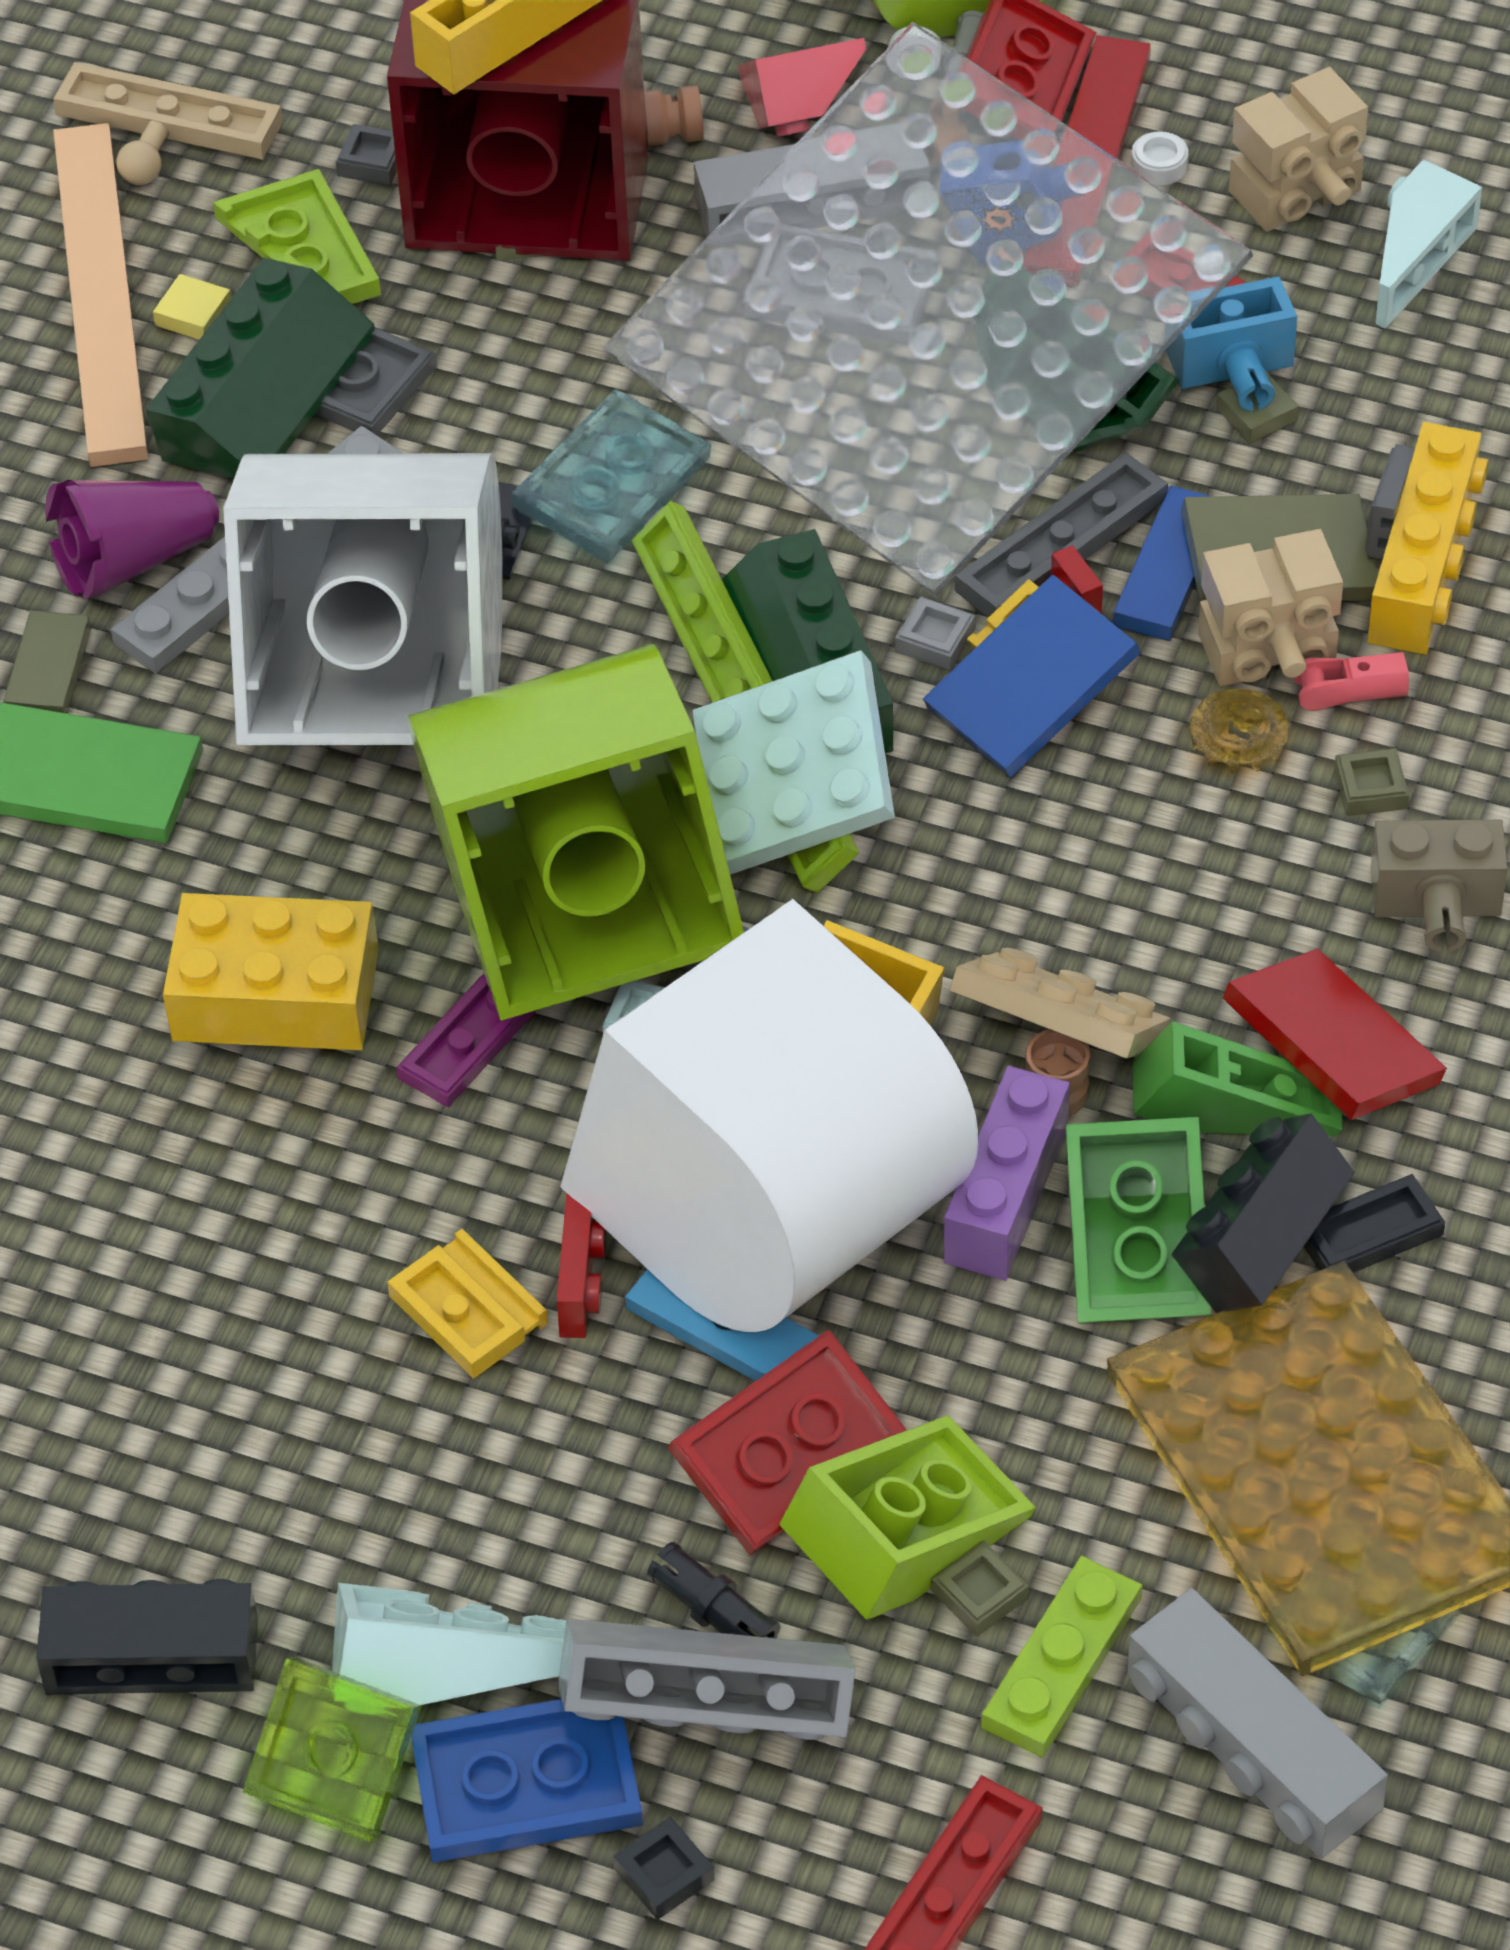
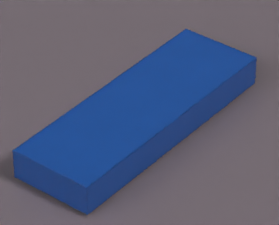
M1170 485L1113 612L1114 625L1122 629L1171 641L1196 584L1181 513L1185 497L1213 496Z

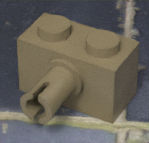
M1503 819L1375 821L1371 859L1374 917H1424L1425 943L1431 950L1441 952L1440 933L1444 930L1446 931L1447 952L1462 947L1466 942L1463 917L1501 916L1508 870Z

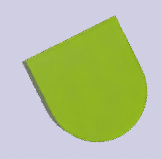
M654 644L407 716L420 771L452 880L501 1021L706 960L744 933L696 733L665 663Z

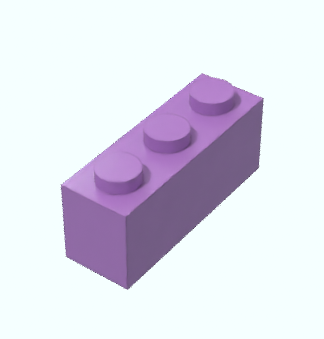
M1007 1065L978 1135V1151L974 1167L964 1183L956 1188L944 1217L945 1264L1007 1281L1066 1135V1124H1068L1070 1082Z

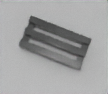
M1396 444L1395 448L1391 449L1371 505L1365 547L1368 557L1383 559L1415 447Z

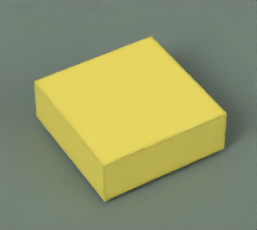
M179 274L153 310L155 326L200 340L232 299L231 291L224 287Z

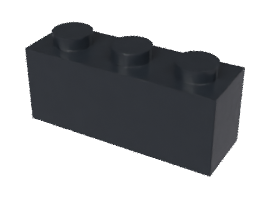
M1312 1113L1287 1119L1273 1117L1255 1128L1249 1137L1251 1144L1238 1162L1229 1167L1220 1176L1218 1190L1208 1204L1189 1219L1186 1224L1187 1233L1171 1254L1215 1313L1263 1305L1355 1173Z
M212 1579L203 1584H166L157 1580H144L134 1585H97L87 1581H75L65 1586H43L36 1660L45 1695L254 1691L258 1615L252 1583H236L227 1579Z

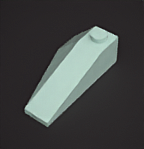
M338 1583L332 1686L336 1701H345L346 1707L352 1711L364 1714L387 1713L388 1706L409 1708L560 1675L566 1620L533 1615L523 1617L522 1626L509 1624V1618L504 1614L492 1611V1606L470 1602L466 1605V1608H459L451 1613L428 1605L429 1594Z

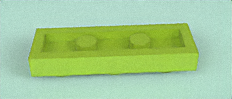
M1081 1555L982 1712L981 1728L1044 1758L1141 1601L1143 1584Z

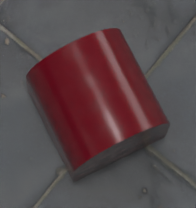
M404 0L388 68L387 83L405 248L496 253V247L501 245L502 248L515 249L518 255L630 261L648 162L639 0L600 1L454 95L415 66L410 12L429 0Z

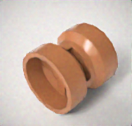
M698 85L680 87L674 97H671V94H664L659 89L644 91L647 147L665 145L669 139L675 138V135H680V138L686 143L704 141L703 117Z
M1051 1029L1037 1033L1029 1041L1026 1048V1071L1070 1082L1069 1116L1085 1106L1089 1096V1045Z

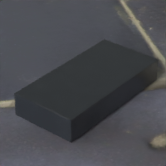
M1412 1173L1331 1207L1303 1247L1326 1282L1330 1283L1443 1236L1445 1221Z

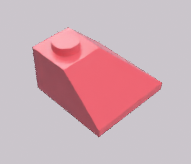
M860 38L755 59L738 65L739 76L759 129L775 126L777 137L810 130L808 119L824 115L865 52V39Z

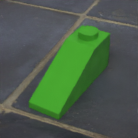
M1172 1021L1132 1061L1134 1115L1149 1120L1199 1117L1200 1133L1251 1134L1255 1128L1270 1118L1281 1117L1282 1119L1312 1113L1328 1136L1335 1137L1342 1131L1341 1110L1287 1059Z

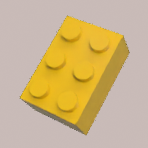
M182 893L163 990V999L172 1041L363 1051L379 951L372 902Z

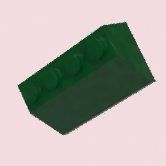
M263 258L145 409L162 461L234 479L241 459L245 454H285L319 409L324 397L328 396L338 384L339 377L344 376L356 360L359 350L362 351L371 340L372 333L375 330L374 323L313 269Z
M816 529L758 543L721 580L772 681L861 650L871 661L885 753L892 752V699Z

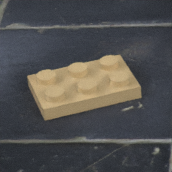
M1002 948L1000 953L995 952L990 955H982L979 959L957 966L949 990L1126 1059L1141 1053L1171 1021V1018L1153 1012L1155 1003L1147 998L1127 992H1119L1117 997L1096 990L1097 982L1089 976L1070 970H1060L1059 975L1036 967L1038 959L1033 955L1012 948Z

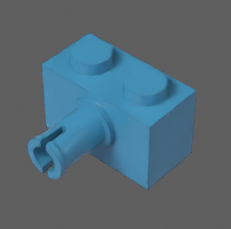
M1279 276L1167 299L1165 351L1177 378L1180 380L1181 388L1185 389L1230 379L1236 392L1238 403L1243 410L1254 411V405L1249 396L1250 393L1253 394L1258 409L1265 408L1275 397V389L1270 383L1266 372L1294 366L1297 314Z

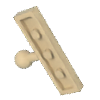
M78 62L73 63L53 98L55 112L58 116L95 124L109 123L110 127L142 134L139 140L125 144L119 151L116 160L120 176L126 182L137 186L149 184L159 175L162 163L158 151L165 139L263 160L283 123L280 105Z

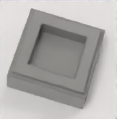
M920 596L895 637V652L951 671L968 642L967 638L975 630V615Z

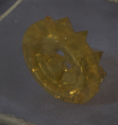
M1227 689L1216 692L1202 700L1192 713L1190 732L1193 750L1202 751L1205 754L1208 765L1218 762L1226 763L1232 774L1239 765H1250L1253 769L1259 771L1265 760H1278L1283 745L1288 742L1289 724L1287 716L1278 703L1257 691ZM1229 720L1232 721L1234 726H1238L1241 732H1249V741L1240 740L1236 734L1228 735Z

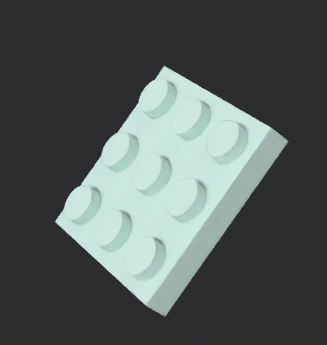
M861 650L693 710L696 737L730 875L895 818L871 661Z

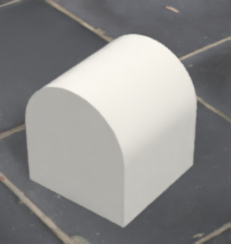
M493 453L245 454L242 457L223 507L236 745H414L408 724V715L490 692L498 688L502 637V533L498 474Z
M792 899L605 1029L560 1187L589 1210L591 1216L689 1307L709 1320L730 1329L743 1332H759L777 1325L964 1183L969 1177L977 1157V1120L972 1099L962 1074L952 1055L929 1023L900 994Z

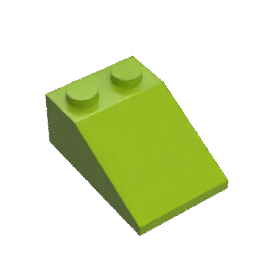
M949 1415L809 1467L779 1525L866 1620H869L916 1600L931 1589V1579L982 1541H985L989 1546L997 1542L1029 1519L1036 1507Z

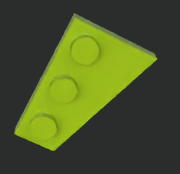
M319 169L213 202L215 219L262 258L313 269L351 304L381 295L379 277Z

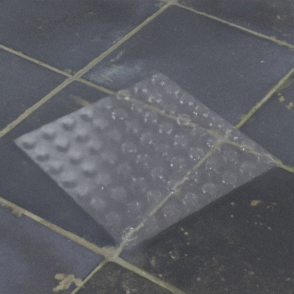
M912 22L603 348L608 355L931 594L937 596L1253 257L1251 249Z

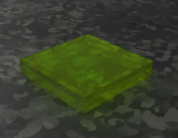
M297 1657L286 1658L242 1793L367 1842L375 1841L378 1839L421 1705Z

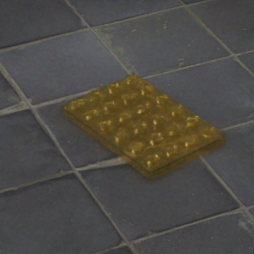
M1345 1261L1273 1290L1261 1306L1221 1311L1107 1358V1375L1301 1676H1305L1510 1587V1499Z

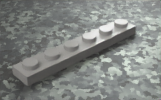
M361 426L327 454H395L403 452ZM225 537L111 628L113 645L157 674L228 616L229 599Z

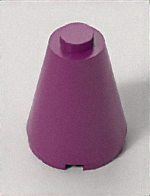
M65 480L50 486L46 496L45 516L46 522L57 519L59 538L50 540L49 544L62 581L73 595L83 594L82 599L97 597L209 540L212 537L214 526L219 523V508L214 495L210 491H205L198 482Z

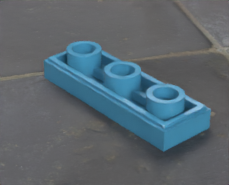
M648 1269L625 1296L626 1309L754 1381H757L819 1336L788 1318L783 1319L777 1325L765 1331L743 1332L733 1329L723 1330L728 1327L709 1320L689 1307Z

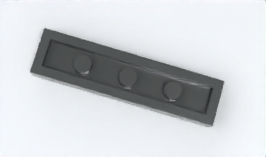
M1125 452L955 575V592L987 617H990L1028 579L1040 587L1051 576V555L1073 545L1085 560L1161 505L1168 492V483Z

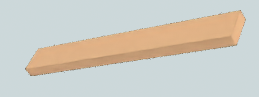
M109 123L55 129L53 132L90 467L149 460Z

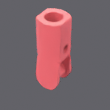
M1404 652L1346 659L1308 658L1304 659L1306 663L1304 673L1294 678V681L1302 686L1298 694L1300 705L1309 711H1318L1348 702L1406 697L1409 691V671Z

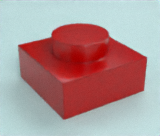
M1072 545L1051 555V575L1056 576L1102 614L1103 584Z

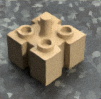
M1329 66L1292 82L1291 94L1282 98H1278L1272 91L1235 107L1232 142L1242 154L1231 158L1229 192L1266 232L1288 222L1299 220L1309 211L1312 202L1315 200L1323 207L1331 203L1342 205L1349 199L1350 195L1361 190L1364 157L1358 150L1366 139L1368 106Z
M1321 529L1274 538L1272 549L1257 552L1253 551L1251 543L1203 552L1201 586L1207 600L1200 601L1198 635L1219 687L1240 682L1257 681L1266 677L1271 666L1280 665L1286 677L1295 678L1306 670L1304 659L1336 658L1339 630L1333 616L1340 615L1343 580Z

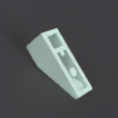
M1424 159L1407 177L1401 176L1397 179L1391 188L1387 200L1390 215L1379 283L1376 325L1386 329L1477 229L1482 192L1481 186Z

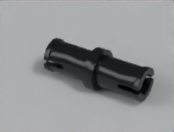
M676 1542L667 1544L657 1555L674 1567L678 1574L665 1564L661 1566L654 1560L651 1562L647 1571V1577L653 1582L660 1584L691 1609L690 1617L700 1626L707 1627L712 1625L720 1633L756 1636L749 1630L750 1627L761 1637L777 1638L781 1625L776 1620H771L736 1592L737 1584L727 1575L715 1576L683 1551Z

